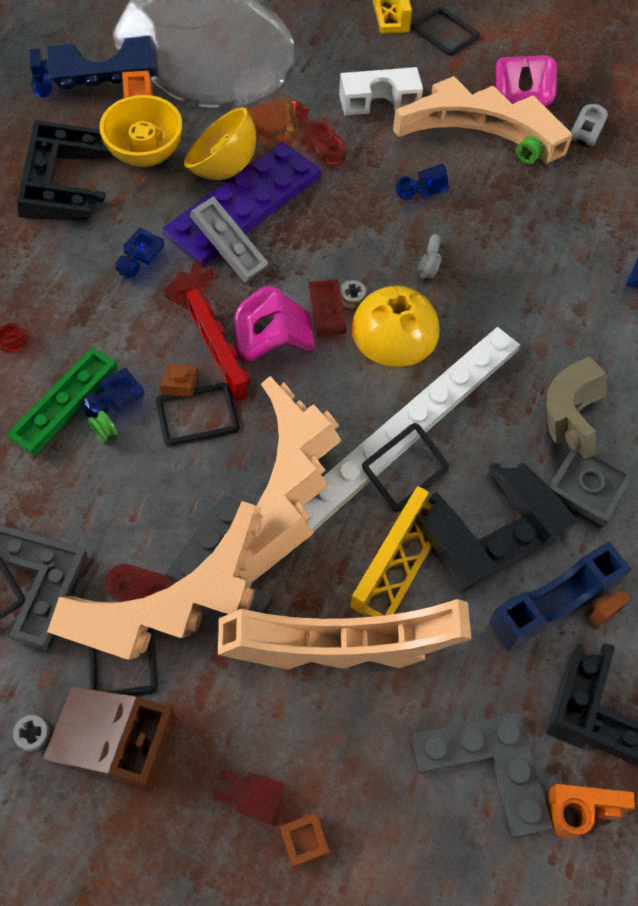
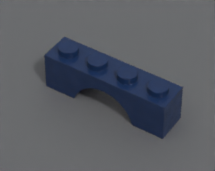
M151 35L124 38L118 53L104 62L86 60L73 43L47 46L50 79L62 89L75 88V85L79 84L99 86L101 82L108 81L114 84L123 83L122 72L149 71L151 79L152 77L159 76L157 46Z
M609 541L583 556L570 569L547 585L529 593L524 591L497 607L488 623L509 652L600 597L605 592L618 586L632 569Z

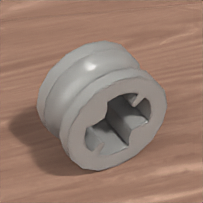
M350 280L341 285L339 300L345 309L357 310L360 303L365 299L366 288L361 282ZM349 293H355L354 296L357 295V297H356V298H351V294H350V295H348V294H349Z
M27 715L21 718L13 729L15 743L20 748L29 752L42 749L50 739L51 730L49 724L36 715ZM33 724L38 729H42L40 737L36 735L35 737L38 740L32 744L30 740L23 738L24 730L29 731L27 726Z

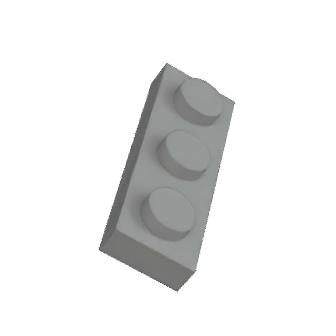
M214 196L191 210V219L244 283L267 268L269 264Z

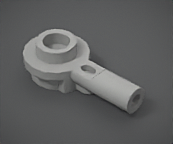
M437 234L430 237L427 248L428 255L424 254L419 262L417 270L421 272V279L427 277L432 280L440 266L442 256L438 253L441 237Z

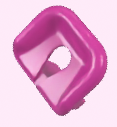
M547 55L500 58L496 63V89L512 105L517 101L534 96L542 105L548 107L555 99L557 92L556 61ZM521 70H530L532 87L526 92L520 90L518 86Z
M265 286L245 299L235 312L233 327L236 353L244 362H253L284 343L308 352L315 348L313 331H311L310 313L284 295L277 287ZM274 314V320L260 334H256L255 328L257 323L261 319Z

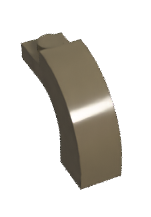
M590 356L562 370L551 382L546 398L548 430L553 441L558 444L566 440L569 447L573 450L576 449L584 459L596 455V431L579 411L586 405L607 396V374Z

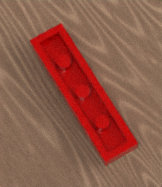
M197 289L186 292L188 311L223 378L229 385L236 402L248 398L247 385L250 384L249 375L244 366H238L236 362L238 358L231 343L227 344L224 340V329L219 320L214 321L212 317L213 310L207 298L202 299Z

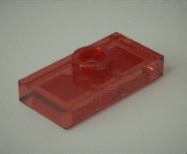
M338 279L309 282L308 289L316 335L346 333L347 325Z

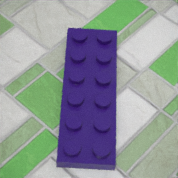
M282 141L162 228L163 235L199 265L204 266L220 253L191 219V210L214 196L244 234H246L321 177V169Z

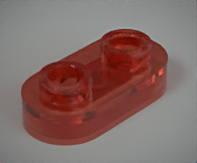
M312 121L305 126V142L324 162L338 164L344 161L347 145L329 124L323 121Z
M119 564L113 567L106 577L108 592L116 599L124 602L152 595L155 589L159 587L166 589L174 584L163 574L129 564ZM125 578H131L132 581L128 589L121 588V582Z

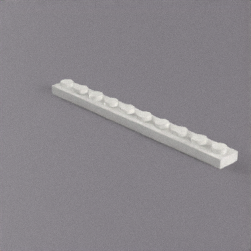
M496 327L325 474L323 478L328 486L303 506L311 516L307 521L313 531L319 528L371 482L362 469V464L366 459L413 423L419 424L426 433L517 353L520 344L499 327ZM416 430L412 431L369 465L375 476L379 475L420 438V435Z

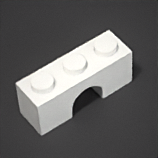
M417 67L340 73L339 95L344 116L370 114L371 100L376 98L389 100L393 104L394 110L422 99L423 87Z

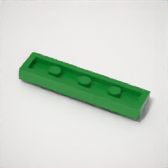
M92 347L6 434L9 441L34 457L118 370L117 362Z

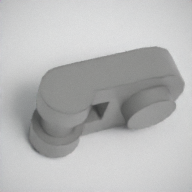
M597 104L584 106L571 130L573 134L571 140L577 141L578 139L587 142V146L594 148L608 115L604 107Z

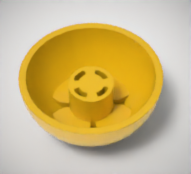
M135 95L123 98L112 104L102 115L99 128L104 144L118 160L135 167H152L167 160L178 147L182 135V118L177 108L163 98L152 95Z
M241 107L228 112L203 132L185 157L184 165L188 170L208 180L228 179L243 170L251 161L256 148V129L253 119L246 108Z
M394 285L372 292L360 303L354 314L351 330L356 346L366 357L382 365L404 367L421 362L434 351L439 340L440 327L437 313L424 295L412 288Z

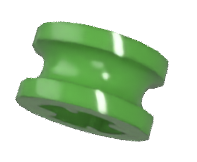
M527 136L516 148L518 158L525 164H533L544 152L542 142L535 136Z
M102 410L98 412V417L87 419L91 429L102 443L107 441L109 435L116 436L118 434L114 424Z

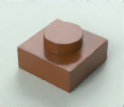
M168 363L160 383L161 393L192 397L199 377L198 366Z
M622 588L612 596L605 592L592 603L591 606L595 610L587 620L597 630L618 614L632 598Z
M317 813L279 826L292 868L330 853Z

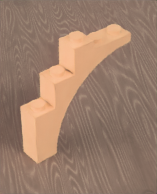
M454 76L434 84L431 95L395 110L393 131L398 137L415 131L437 127L477 129L499 135L517 144H520L527 136H535L543 144L544 152L539 159L545 164L566 155L573 136L534 96L517 101L512 105L494 86L472 95Z
M271 376L263 381L261 385L270 397L277 416L279 442L276 463L269 483L257 504L258 507H261L259 515L263 516V523L257 536L252 535L248 547L249 550H252L249 566L246 571L241 570L240 572L241 577L253 580L252 582L314 533L307 524L311 516L303 506L328 486L321 475L326 470L318 459L342 441L335 430L339 425L328 411L322 414L314 404L307 409L300 400L294 403L292 399L295 396L284 382L278 385Z
M242 501L231 527L214 552L192 573L169 588L141 599L125 602H97L75 596L59 597L47 632L130 660L139 657L140 653L143 654L146 651L151 638V633L147 632L149 627L179 638L190 636L191 631L196 632L203 614L199 610L200 605L226 614L240 609L249 610L255 590L250 589L253 580L239 575L241 570H247L252 557V550H249L248 547L252 535L257 536L263 523V516L259 515L261 507Z
M456 599L434 607L406 613L347 619L287 617L240 609L219 618L218 655L285 670L309 662L345 669L366 661L402 668L424 661L425 654L471 640L468 602Z

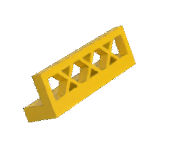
M372 0L381 34L409 32L412 14L409 0ZM387 3L392 7L390 9H387L381 5ZM389 18L397 23L385 24V21Z
M419 486L414 490L354 591L350 608L366 617L395 614L432 548L428 540L425 543L423 538L425 535L415 521L421 512L428 514L433 506L426 502L429 491ZM414 527L415 532L410 533L411 529ZM418 539L422 550L420 554L405 557L402 548L403 543ZM397 553H398L400 559L394 560L395 557H396V555H397ZM414 563L410 570L408 564ZM403 566L406 576L404 582L389 585L386 575L388 569ZM381 581H383L384 587L378 588ZM399 590L394 598L392 592ZM387 594L390 607L385 615L367 606L373 596Z

